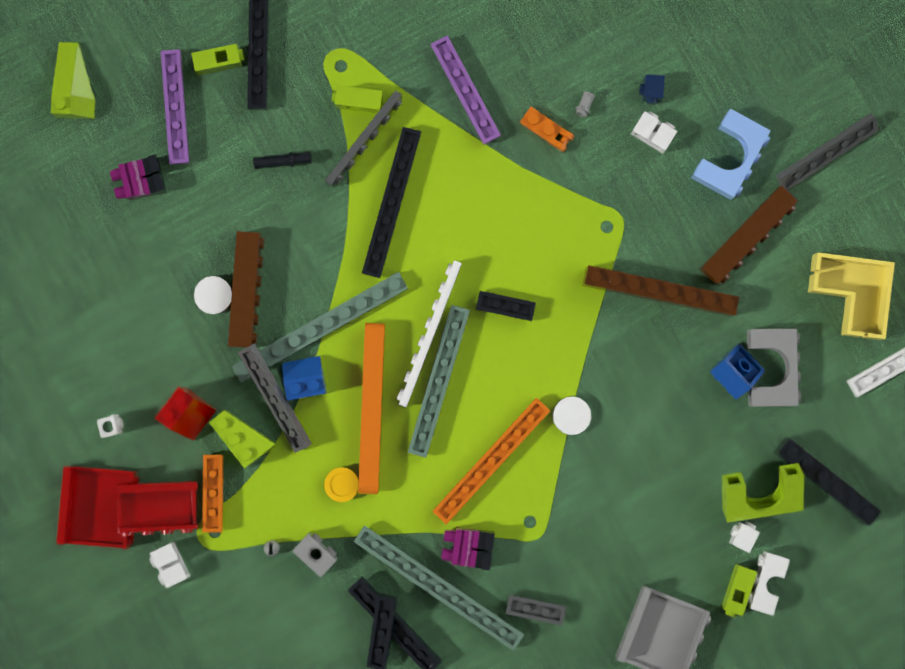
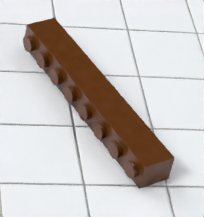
M589 265L586 267L582 285L729 317L736 316L740 298L734 295Z

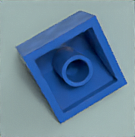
M740 343L731 349L710 371L714 378L736 400L749 391L765 372L762 366Z
M320 356L282 363L287 401L327 394Z

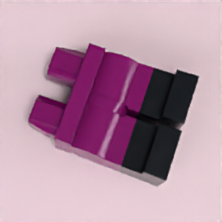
M156 154L137 161L118 164L119 168L110 171L113 182L120 180L123 182L122 187L114 188L117 199L127 198L131 201L167 193L164 179L161 175L162 170L159 158Z
M457 527L455 530H445L444 541L454 543L453 549L442 548L441 559L451 561L452 565L490 571L491 551H493L495 537L494 531Z

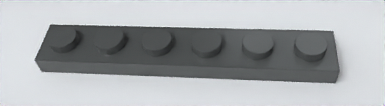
M395 90L325 179L329 186L333 188L334 185L338 186L344 178L342 175L346 170L350 171L356 163L354 161L358 155L361 156L366 151V144L369 140L373 141L377 137L380 126H385L391 118L389 116L393 110L397 111L402 105V95Z
M871 113L776 175L779 186L782 185L788 191L877 132L879 128L876 117Z
M255 343L238 352L294 452L296 453L309 447L312 444Z

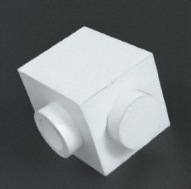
M747 521L745 524L739 522L731 530L730 535L732 537L729 543L750 553L760 532L755 530V525Z

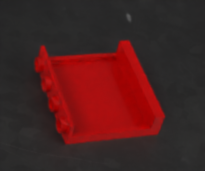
M63 466L56 544L129 549L130 545H133L134 535L122 536V533L117 531L116 484L139 483L137 471Z

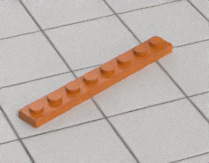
M535 398L432 512L447 524L551 410L539 399Z

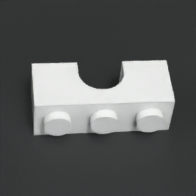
M763 551L762 555H759L757 561L759 568L747 607L772 616L774 615L779 597L769 593L766 584L774 576L785 578L789 559Z

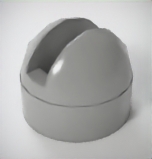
M269 540L265 543L264 552L266 555L275 556L279 552L280 546L277 541ZM270 544L273 545V553H269Z

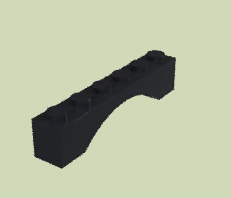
M784 438L773 452L788 465L799 463L806 478L825 491L863 525L871 526L882 512L792 439Z

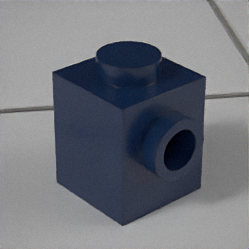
M646 74L644 76L643 84L640 83L639 95H642V101H647V104L654 105L663 100L664 75Z

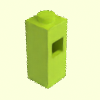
M237 44L191 53L194 69L198 76L243 67L242 60H245L243 50L239 49Z
M337 85L336 91L333 90L332 102H335L336 108L378 113L382 108L383 91Z
M735 564L721 606L726 611V615L735 618L737 615H744L757 571Z

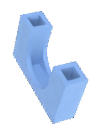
M729 109L718 129L736 138L742 144L744 160L741 166L737 169L725 170L702 159L691 178L731 200L735 196L738 197L743 189L741 184L744 179L747 181L752 173L750 168L753 163L756 164L761 156L759 151L762 146L766 147L771 138L768 135L771 130Z

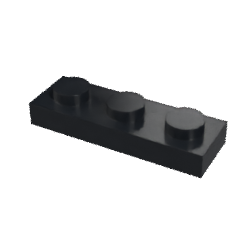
M480 291L476 310L532 322L536 302Z

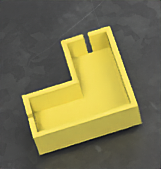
M815 253L812 255L810 270L814 274L810 275L808 293L846 297L841 335L884 340L886 339L895 263Z

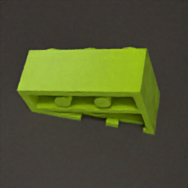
M224 410L209 422L244 468L251 466L278 445L230 411Z

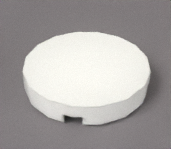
M206 277L195 288V303L205 313H222L231 304L232 288L221 277Z
M565 397L555 405L552 414L555 426L562 433L569 435L585 431L591 420V410L588 404L577 397Z

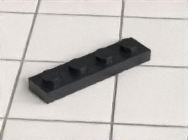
M382 593L377 595L366 667L387 669L398 597Z

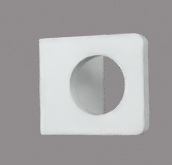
M118 414L97 420L101 438L123 433V421L121 417L119 418ZM106 421L112 422L113 430L109 433L103 429V424Z

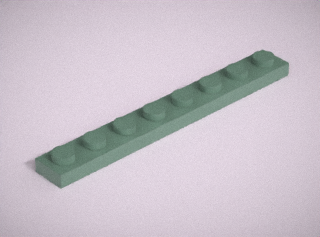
M451 305L408 453L427 457L470 310Z

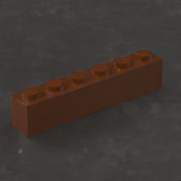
M782 185L778 187L699 270L715 285L720 282L723 284L730 277L728 273L732 269L737 270L744 263L742 259L746 255L749 257L757 249L755 245L759 241L763 243L770 236L768 232L782 224L781 218L785 214L789 216L796 209L794 205L798 200Z
M241 231L236 233L228 337L229 347L247 348L254 343L255 345L257 344L258 334L255 333V325L258 326L259 314H256V308L260 306L258 287L262 285V276H259V268H263V257H260L261 249H264L265 238H262L260 233Z

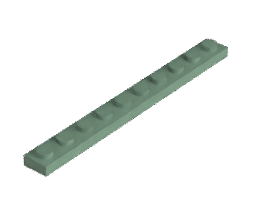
M399 272L259 350L269 368L406 291L408 288ZM243 361L232 366L241 383L252 378Z
M364 525L353 541L514 651L523 638L524 634L367 526Z

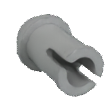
M586 91L583 93L579 106L575 108L577 115L586 117L590 114L589 109L595 98L594 94Z

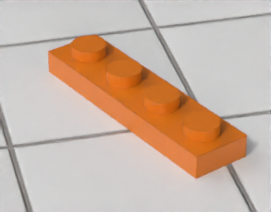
M203 455L202 532H223L224 455Z

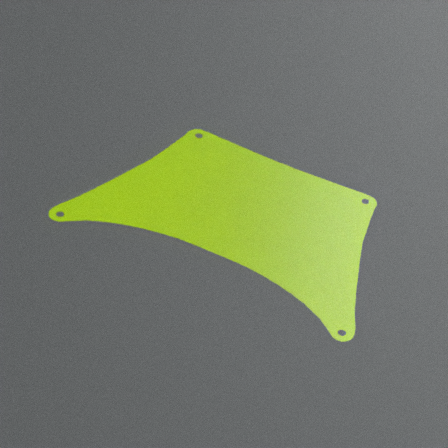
M345 48L332 50L325 56L323 62L324 71L332 90L336 91L337 85L383 91L382 107L396 90L402 95L401 101L403 103L397 111L393 110L389 115L391 118L385 126H380L377 137L373 141L369 140L366 144V151L361 156L358 155L354 161L356 163L349 171V204L344 253L329 311L397 272L401 275L408 289L321 339L316 357L320 356L327 394L301 398L293 410L312 444L295 453L282 431L276 441L278 445L270 450L259 468L239 491L223 503V532H221V535L213 538L209 535V532H202L201 520L196 532L198 541L209 550L226 551L262 545L269 540H275L278 543L301 541L309 532L312 534L316 533L322 539L356 537L364 525L379 535L406 533L444 534L445 530H455L457 527L494 531V538L515 539L524 542L539 539L544 534L549 521L567 436L566 433H562L555 426L552 415L555 405L563 398L576 397L586 354L605 294L604 290L582 286L585 270L588 265L609 270L613 269L624 231L623 217L615 209L599 204L526 170L491 147L483 145L480 140L389 80L355 52ZM339 60L345 61L347 63L346 71H336V62ZM340 108L347 140V151L377 113ZM407 127L421 131V137L381 279L362 274L402 128ZM610 221L613 224V230L610 233H604L601 230L602 222ZM455 260L461 263L460 270L408 405L404 407L399 405L400 400H397L400 390H404L407 382H404L407 372H411L414 365L411 364L414 353L418 354L421 347L418 346L421 335L425 336L428 330L425 328L428 317L432 318L435 312L431 310L435 299H440L441 293L438 291L442 281H447L448 275L445 273L449 263L453 265ZM484 291L536 302L532 322L476 310L479 292ZM451 305L470 310L427 457L425 458L408 453V449ZM365 323H385L378 495L359 494L357 492L351 500L337 502L327 495L324 488L325 478L328 473L335 468L345 467L351 469L359 480ZM535 398L539 399L551 411L457 514L445 524L432 512L434 508ZM525 517H535V527H525Z

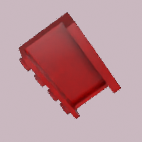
M196 481L116 484L117 531L122 533V536H133L134 532H142V535H153L154 531H162V534H172L173 530H181V533H192L193 529H198L196 523Z

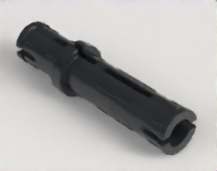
M310 151L303 153L289 152V154L253 157L254 169L281 166L295 167V165L312 164V156Z

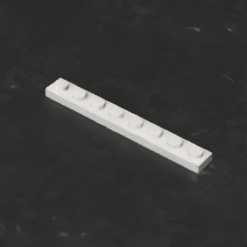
M454 260L453 265L450 263L445 273L448 275L447 281H442L438 291L441 293L440 299H435L431 309L435 312L432 318L428 317L425 328L428 330L425 336L421 335L418 346L421 347L418 354L414 353L411 364L414 365L411 372H407L404 382H407L404 390H400L397 400H400L399 405L404 407L408 405L460 270V262Z

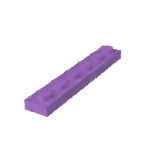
M445 36L433 42L431 48L483 145L501 137L449 37Z
M180 49L161 51L169 164H189Z

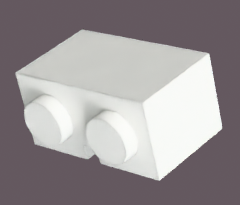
M644 112L631 135L663 154L677 131L669 122H660L656 114Z
M175 542L150 553V562L154 568L159 570L158 579L162 586L165 585L168 588L190 577V573Z

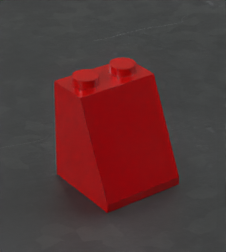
M178 387L155 419L171 431L194 441L217 410L187 387Z

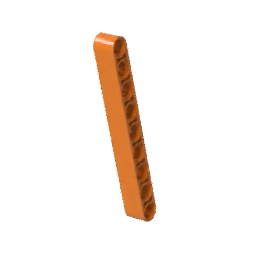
M365 323L359 494L378 495L385 323Z

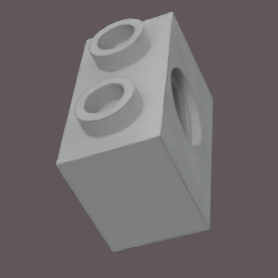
M309 532L292 552L319 577H322L337 561L338 557L335 556L337 553L332 547H326L322 544L323 540L319 535ZM312 549H319L322 553L321 557H313Z

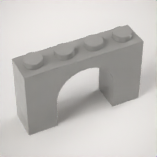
M797 329L747 330V349L774 350L782 356L786 366L785 375L777 385L772 387H752L748 391V406H799L798 402H801V391H798V383L801 381V374L798 371L800 353L797 352V345L800 343V335L797 333Z

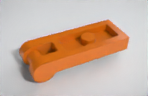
M533 107L529 108L520 121V124L562 152L566 150L567 143L575 137L571 132L563 129ZM558 134L563 136L560 141L555 139Z

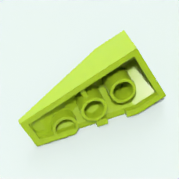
M59 42L51 97V114L56 118L95 119V97L92 93L79 43Z

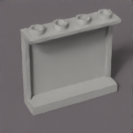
M642 585L615 658L620 662H627L642 669H689L691 663L694 664L697 658V646L703 642L704 634L702 633L704 628L708 627L711 621L710 612Z

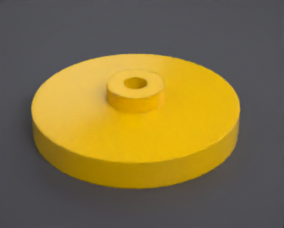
M339 467L328 473L325 478L324 488L332 500L346 502L357 494L359 480L351 469Z

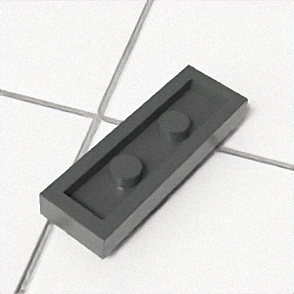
M509 594L505 613L563 626L566 606Z

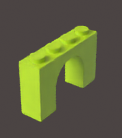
M799 463L779 466V485L772 494L763 498H750L746 496V484L741 472L722 475V510L727 523L798 512L804 509V474Z

